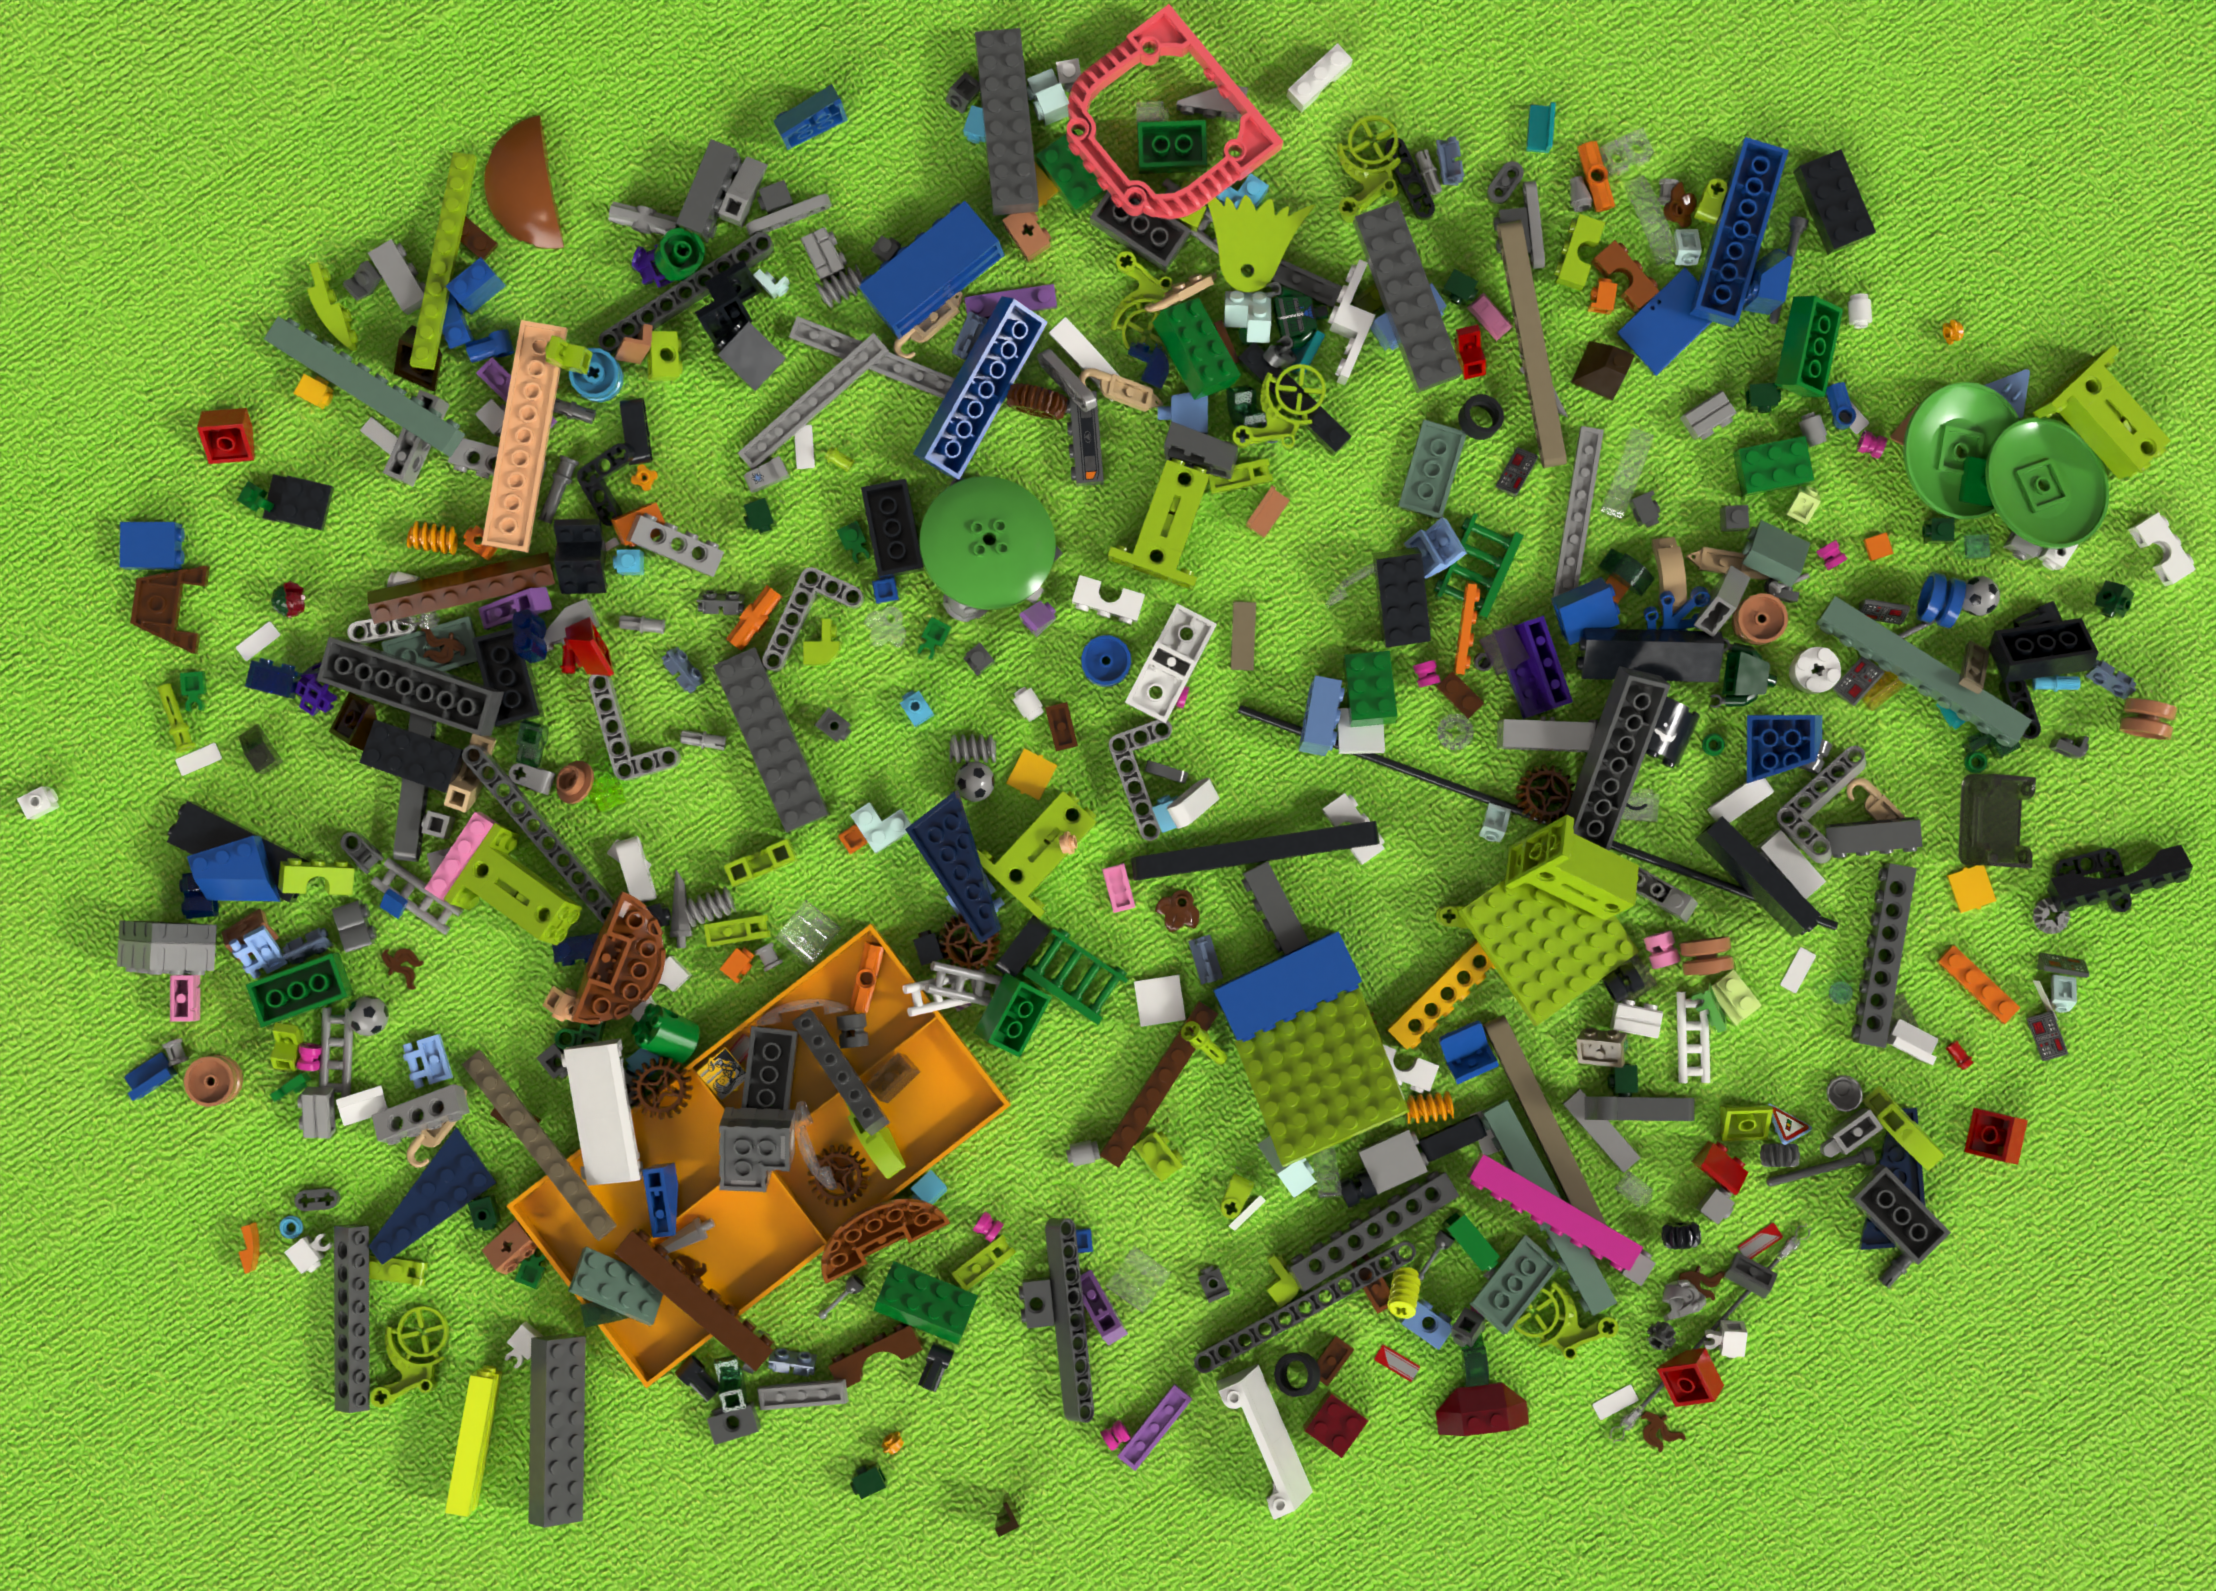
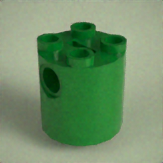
M650 1003L646 1006L639 1022L637 1021L633 1025L631 1032L635 1035L637 1046L657 1056L664 1057L666 1060L673 1058V1063L676 1064L677 1062H685L695 1052L698 1046L700 1030L695 1022L660 1005Z

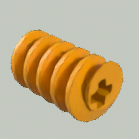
M415 521L413 527L411 526L408 532L407 547L410 549L414 546L416 550H420L423 547L424 551H429L432 548V551L435 553L441 550L443 554H447L450 551L451 555H455L458 547V535L455 533L454 526H451L449 532H446V526L442 525L440 531H438L437 524L433 523L431 529H428L427 522H424L422 528H419V521Z
M1445 1091L1443 1098L1439 1092L1435 1093L1434 1099L1430 1093L1426 1094L1425 1100L1421 1094L1417 1095L1416 1101L1413 1095L1408 1096L1406 1103L1410 1112L1406 1113L1407 1124H1410L1411 1117H1414L1416 1123H1419L1421 1116H1423L1425 1122H1428L1431 1115L1435 1122H1437L1439 1115L1442 1116L1444 1121L1447 1120L1448 1114L1454 1119L1452 1097L1448 1091Z

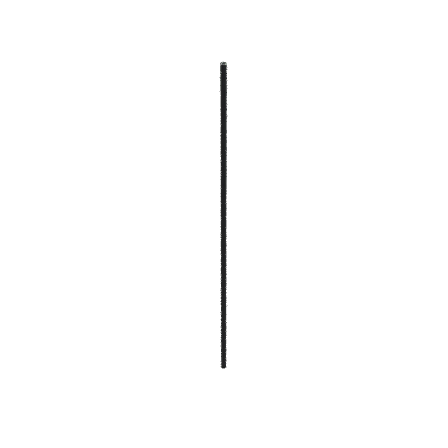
M1244 705L1239 707V714L1301 736V726ZM1336 739L1333 748L1339 750L1338 740ZM1375 753L1352 754L1483 803H1492L1511 809V813L1529 819L1531 816L1529 813L1522 815L1525 809L1523 807L1518 808L1513 803ZM1614 840L1610 848L1612 850L1757 902L1743 887ZM1823 916L1816 920L1818 925L1832 930L1837 929L1838 922Z

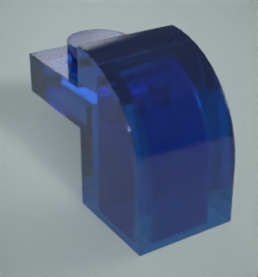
M1137 341L1136 344L1131 342L1127 354L1147 363L1141 375V380L1162 389L1169 372V358L1166 351L1157 343L1153 351L1149 350L1150 347L1142 342Z

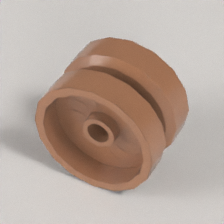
M1759 593L1739 603L1737 609L1732 614L1731 624L1734 633L1741 641L1749 645L1760 646L1776 640L1784 633L1788 624V613L1785 605L1779 598L1771 594Z
M2127 698L2125 700L2124 712L2134 717L2121 719L2119 729L2121 732L2149 739L2171 740L2173 727L2164 722L2175 720L2177 707L2148 699Z
M1730 936L1679 943L1682 956H1696V959L1686 960L1682 963L1684 975H1710L1734 969L1732 956H1718V953L1731 949Z
M220 1054L197 1059L191 1063L184 1077V1087L189 1098L198 1105L206 1107L230 1102L236 1098L243 1085V1074L238 1063L229 1056Z

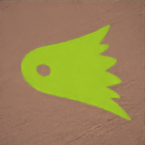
M1244 195L1237 210L1229 197L1225 199V206L1216 197L1208 203V207L1214 224L1220 267L1225 280L1233 288L1241 292L1251 293L1264 288L1274 277L1294 234L1312 211L1315 204L1302 208L1288 216L1289 206H1287L1275 216L1272 199L1265 201L1257 211L1247 195ZM1250 264L1253 266L1254 274L1251 277L1247 278L1241 274L1243 265Z

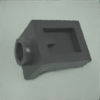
M965 72L950 87L945 101L952 108L963 114L968 104L979 94V82Z
M367 260L360 264L352 278L343 282V286L355 300H360L373 294L382 276Z
M1773 578L1766 579L1764 592L1770 594L1769 584L1777 580ZM1787 586L1782 588L1779 594L1773 596L1783 602L1795 603L1798 602L1799 592H1794L1792 587Z
M2061 737V739L2052 740L2048 749L2073 760L2079 759L2088 751L2089 744L2087 743L2089 737H2078L2075 745H2073L2074 741Z

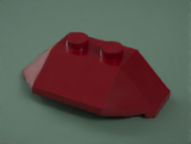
M1503 1382L1456 1387L1435 1411L1438 1435L1471 1436L1511 1431L1529 1424L1526 1400Z

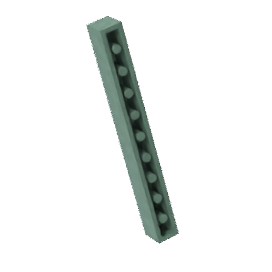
M279 316L277 317L264 340L451 458L465 436L464 433L458 430L460 428L459 424L451 419L445 422L441 419L443 414L432 407L426 410L423 408L424 402L414 396L411 399L404 396L406 391L397 385L391 388L387 385L389 380L378 373L375 377L369 374L370 368L360 362L357 365L351 362L353 358L343 351L337 354L333 351L335 346L325 340L322 343L318 342L316 334L308 329H305L304 332L299 330L300 324L289 317L286 321Z
M1836 596L1830 601L1816 623L1824 633L1836 636L1843 645L1855 648L1862 657L1877 662L1881 669L1896 674L1900 681L1918 688L1919 693L1937 700L1941 707L1956 712L1960 719L1975 724L1979 731L1992 735L2003 746L2013 747L2017 744L2032 721L1985 690L1977 694L1959 684L1960 674Z
M1503 1099L1481 1111L1483 1115L1481 1122L1486 1131L1491 1130L1494 1136L1491 1140L1497 1151L1501 1149L1505 1156L1502 1159L1504 1165L1560 1198L1508 1100ZM1536 1222L1540 1231L1545 1230L1549 1238L1546 1239V1242L1551 1251L1556 1250L1560 1257L1557 1259L1561 1270L1563 1272L1567 1270L1570 1276L1568 1283L1572 1290L1579 1292L1581 1299L1578 1301L1584 1312L1589 1311L1594 1316L1616 1304L1617 1301L1592 1255L1589 1253L1590 1251L1587 1246L1583 1245L1580 1248L1571 1243V1237L1565 1233L1561 1237L1549 1230L1551 1225L1546 1222L1540 1225Z

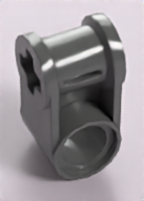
M359 832L346 833L341 838L340 844L342 849L366 874L370 872V868L379 860L382 861L384 859L382 853ZM352 836L358 840V845L354 849L348 843L349 838Z

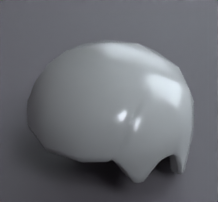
M1838 1075L1831 1079L1827 1085V1097L1837 1110L1849 1112L1856 1109L1862 1102V1088L1853 1077Z

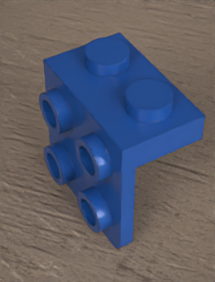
M1480 1021L1469 1023L1439 1038L1446 1064L1457 1085L1499 1066L1495 1055L1488 1045Z

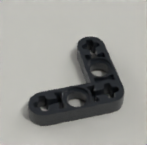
M618 443L583 466L577 473L580 486L597 516L606 526H613L608 518L610 512L614 513L612 519L623 515L605 479L633 460L635 451L628 443ZM625 449L626 453H624V457H619L615 459L614 456H618L622 453V450ZM604 459L610 462L608 471H604L601 466ZM597 472V474H593L590 477V480H586L588 473ZM598 490L604 493V500L601 503L596 499V492Z
M2103 848L2056 861L2052 867L2055 877L2065 875L2059 872L2062 864L2064 866L2074 865L2075 869L2066 871V874L2075 873L2084 876L2099 872L2101 878H2109L2111 874H2116L2118 877L2125 876L2120 855L2113 848ZM2106 852L2108 855H2112L2113 858L2109 860V863L2103 861V857H2106ZM2085 857L2091 860L2092 865L2089 870H2083L2080 866L2081 860ZM2116 867V870L2106 872L2105 868ZM2130 894L2120 897V899H2124L2121 907L2115 905V901H2118V899H2108L2109 908L2114 912L2128 911L2132 904Z

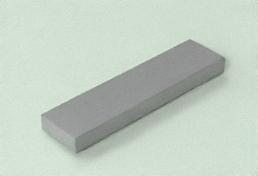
M1578 1089L1562 1104L1624 1173L1641 1157L1608 1120H1585L1584 1097L1587 1096L1581 1089Z
M845 1379L764 1385L757 1388L760 1410L846 1404L849 1401Z

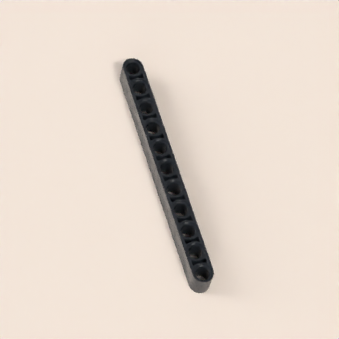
M1370 821L1132 857L1131 865L1133 879L1137 881L1380 844L1377 822Z

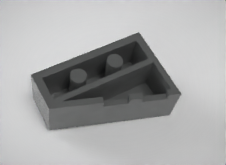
M1171 421L1164 443L1165 463L1166 460L1172 461V458L1185 462L1184 466L1193 469L1194 466L1207 470L1206 474L1231 480L1238 458V446Z

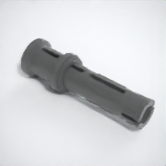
M563 455L559 457L561 461L557 471L552 475L554 479L538 517L539 520L552 524L566 486L572 482L571 476L575 466L579 465V462Z

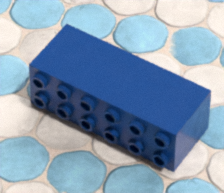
M964 201L953 206L950 213L944 218L937 219L932 224V228L927 232L917 235L914 242L908 247L901 248L897 252V256L891 261L884 262L875 274L865 277L858 287L869 305L894 335L900 339L1005 255L999 240L967 202Z
M1333 931L1212 990L1237 1041L1241 1039L1245 1042L1254 1038V1033L1261 1029L1263 1032H1267L1275 1028V1023L1280 1020L1288 1022L1296 1018V1013L1304 1010L1306 1013L1317 1008L1316 1003L1322 1000L1327 1003L1338 998L1337 993L1343 990L1349 993L1359 988L1358 983L1362 982L1339 931Z

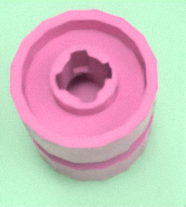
M1672 930L1643 938L1646 950L1651 952L1649 960L1652 969L1662 968L1681 961L1678 949L1673 947L1675 939Z

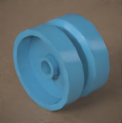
M589 348L588 350L593 355L587 375L569 371V378L572 386L585 399L603 403L613 399L620 392L624 374L620 364L608 352L600 348ZM597 373L599 377L595 379L594 375Z

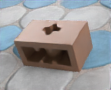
M1035 212L1010 214L1002 220L1003 226L1028 262L1051 247L1049 240L1052 238L1045 227L1041 229L1037 224L1039 219ZM1024 229L1032 230V236L1025 234Z
M515 1220L485 1246L482 1252L496 1271L507 1275L513 1272L521 1261L530 1257L535 1252L537 1245L518 1220Z

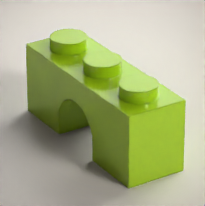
M1579 214L1576 220L1572 219L1568 232L1571 233L1569 241L1565 240L1561 250V254H1564L1562 263H1557L1554 275L1557 276L1555 283L1579 291L1585 287L1591 265L1579 259L1577 250L1581 246L1596 248L1599 244L1605 222Z
M785 839L755 854L724 865L732 887H736L798 861L790 839Z
M288 858L287 861H280L278 889L282 893L306 894L308 881L313 877L321 876L325 879L324 890L328 894L352 895L355 868L348 864L346 860H334V863H325V860L311 859V862H302L298 858Z

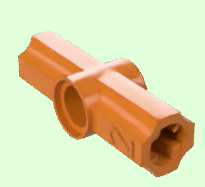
M1590 141L1578 146L1577 150L1585 174L1584 182L1589 188L1595 212H1603L1614 208L1615 203L1607 179L1608 171L1603 165L1597 141ZM1591 173H1598L1601 176V181H1594Z
M766 585L754 603L749 604L739 618L740 621L726 640L743 651L756 632L759 633L770 618L769 615L783 597Z
M867 941L865 943L849 1009L861 1013L869 1012L884 953V948L881 944ZM863 972L871 973L873 981L870 983L864 982L861 974Z

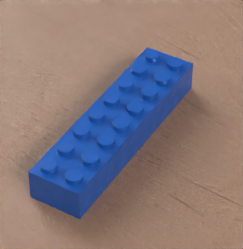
M1747 137L1739 144L1727 184V193L1713 231L1689 315L1732 328L1739 322L1789 150Z
M1001 296L913 454L943 474L960 480L1006 398L1010 386L1015 382L1048 322L1014 298Z

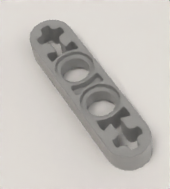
M1536 181L1523 182L1524 207L1527 209L1531 245L1530 262L1532 269L1544 268L1545 255Z
M828 194L818 195L753 220L746 225L750 237L759 232L768 233L825 211L832 204Z
M1046 349L1038 354V361L1044 371L1084 412H1088L1097 406L1093 393L1052 350Z

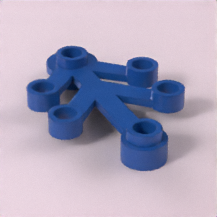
M1702 586L1693 588L1690 594L1691 598L1673 615L1672 610L1675 598L1670 591L1662 592L1659 599L1663 605V625L1658 630L1688 631L1687 628L1694 627L1699 629L1694 625L1699 613L1694 614L1691 619H1682L1695 606L1704 607L1710 602L1711 597L1708 590ZM1650 606L1644 610L1643 614L1647 621V630H1656V620L1659 614L1655 607Z

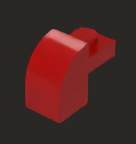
M1479 325L1456 329V338L1454 339L1455 350L1464 380L1486 375V359L1481 348Z

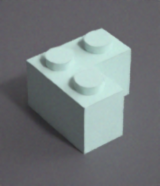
M1052 68L1027 79V95L1030 100L1034 99L1035 101L1033 102L1035 106L1034 111L1039 121L1043 119L1046 126L1068 117V104L1070 103L1061 83H1058Z
M1225 291L1224 326L1247 328V342L1269 343L1271 298L1267 297V293Z
M872 803L866 804L850 815L875 853H879L908 834L905 829L912 824L902 809L882 820Z
M1271 1136L1257 1144L1293 1197H1296L1316 1183L1311 1175L1315 1171L1306 1161V1158L1283 1167Z

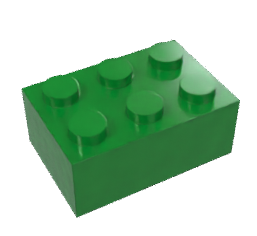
M1206 120L1138 122L1139 174L1207 171Z
M1065 134L1036 154V160L1075 216H1077L1105 196L1108 190L1104 191L1097 183L1098 178L1093 172L1089 173L1085 169L1079 155L1075 156L1071 152Z
M1806 436L1741 448L1733 452L1742 497L1806 485L1814 481Z
M1390 651L1344 655L1343 669L1350 727L1396 723L1398 715Z
M1005 973L973 1033L988 1043L1020 1058L1052 997L1038 988Z

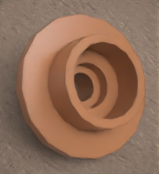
M574 761L560 770L556 786L557 794L562 801L567 804H576L589 794L594 782L592 767L584 761Z

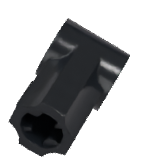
M2051 601L2035 608V611L2014 619L2013 627L2017 628L2063 620L2055 601Z
M933 1342L918 1385L936 1392L955 1350Z
M690 1355L675 1371L676 1376L684 1384L691 1386L707 1402L722 1387L705 1371V1366L693 1355Z

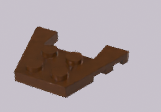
M199 566L192 569L137 578L130 623L190 653L198 654L200 634L177 631L183 585L207 587L210 567Z

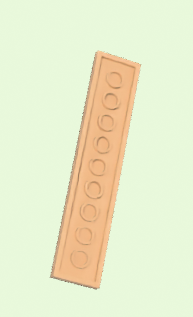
M521 320L482 545L529 553L561 368L545 361V349L552 335L561 337L566 341L568 330L566 327Z

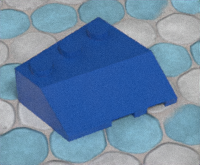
M831 84L791 110L780 113L773 122L787 150L848 119L842 101Z
M1776 248L1756 262L1742 310L1770 315L1785 302L1793 256Z
M1747 715V784L1815 762L1822 741L1823 715Z
M250 836L187 856L193 878L207 900L281 902L261 836Z

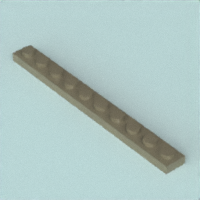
M481 1050L476 1052L462 1064L593 1236L600 1241L617 1224L484 1052Z

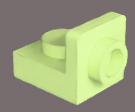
M1799 486L1797 489L1798 493L1786 513L1788 516L1807 525L1821 502L1820 495H1818L1816 489L1810 486H1806V488Z

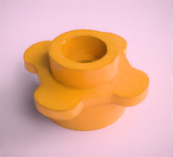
M1953 319L1950 320V323L1943 324V336L1949 345L1963 338L1964 329L1960 322H1956Z
M641 464L637 467L638 471L631 477V482L634 485L638 484L644 491H649L654 480L658 478V474L656 471H650L644 464Z
M899 1431L894 1434L890 1433L884 1438L881 1445L884 1448V1453L888 1452L892 1455L901 1449L904 1441L899 1436Z

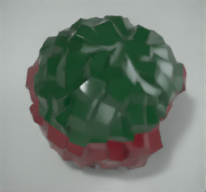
M291 580L283 582L273 591L271 597L272 607L284 617L292 618L298 616L305 609V595L302 594L304 588Z

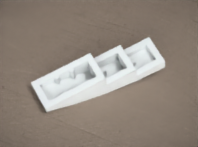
M1066 317L1049 332L1052 338L1065 350L1066 354L1081 368L1082 372L1088 368H1095L1111 375L1119 376ZM1088 377L1100 389V380Z

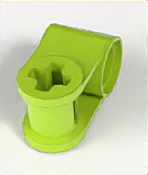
M1715 178L1705 186L1693 218L1713 225L1717 223L1728 189L1724 180ZM1714 186H1717L1718 193L1716 195L1713 194L1714 190L1712 188Z
M1466 905L1442 906L1438 908L1435 914L1436 921L1442 926L1469 929L1458 912ZM1447 910L1449 914H1452V918L1448 920L1442 917L1443 914L1447 913Z
M1236 1173L1232 1175L1220 1205L1223 1216L1233 1219L1240 1214L1255 1182ZM1231 1202H1234V1207L1237 1210L1227 1214L1225 1204L1230 1205Z

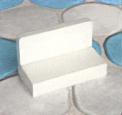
M1901 1019L1896 1021L1887 1039V1043L1924 1063L1933 1065L1937 1057L1931 1054L1938 1043V1038Z
M381 1086L336 1100L344 1126L371 1118V1115L388 1109Z

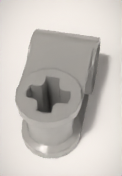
M520 763L514 764L509 770V777L514 783L549 795L556 775L553 772ZM523 768L526 776L518 779L519 776L516 774V771Z

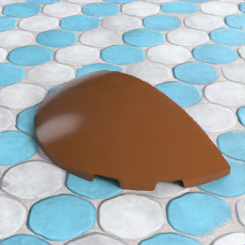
M538 115L514 125L513 128L498 140L491 151L492 153L485 169V194L494 217L514 238L521 242L533 244L537 248L561 249L565 247L547 161L549 159L541 116Z
M622 891L618 896L596 939L580 983L572 1021L584 1024H601L602 1021L619 1020L626 1017L641 1002L648 1000L661 979L666 958L662 929L657 919L646 908L647 906L626 892Z
M918 1199L888 1200L867 1207L846 1220L828 1240L821 1260V1272L824 1281L827 1284L866 1265L865 1257L899 1240L907 1238L908 1242L911 1243L950 1224V1221L937 1206Z

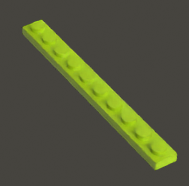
M457 152L452 154L410 359V365L415 368L435 369L450 295L446 285L453 280L477 157L473 154Z

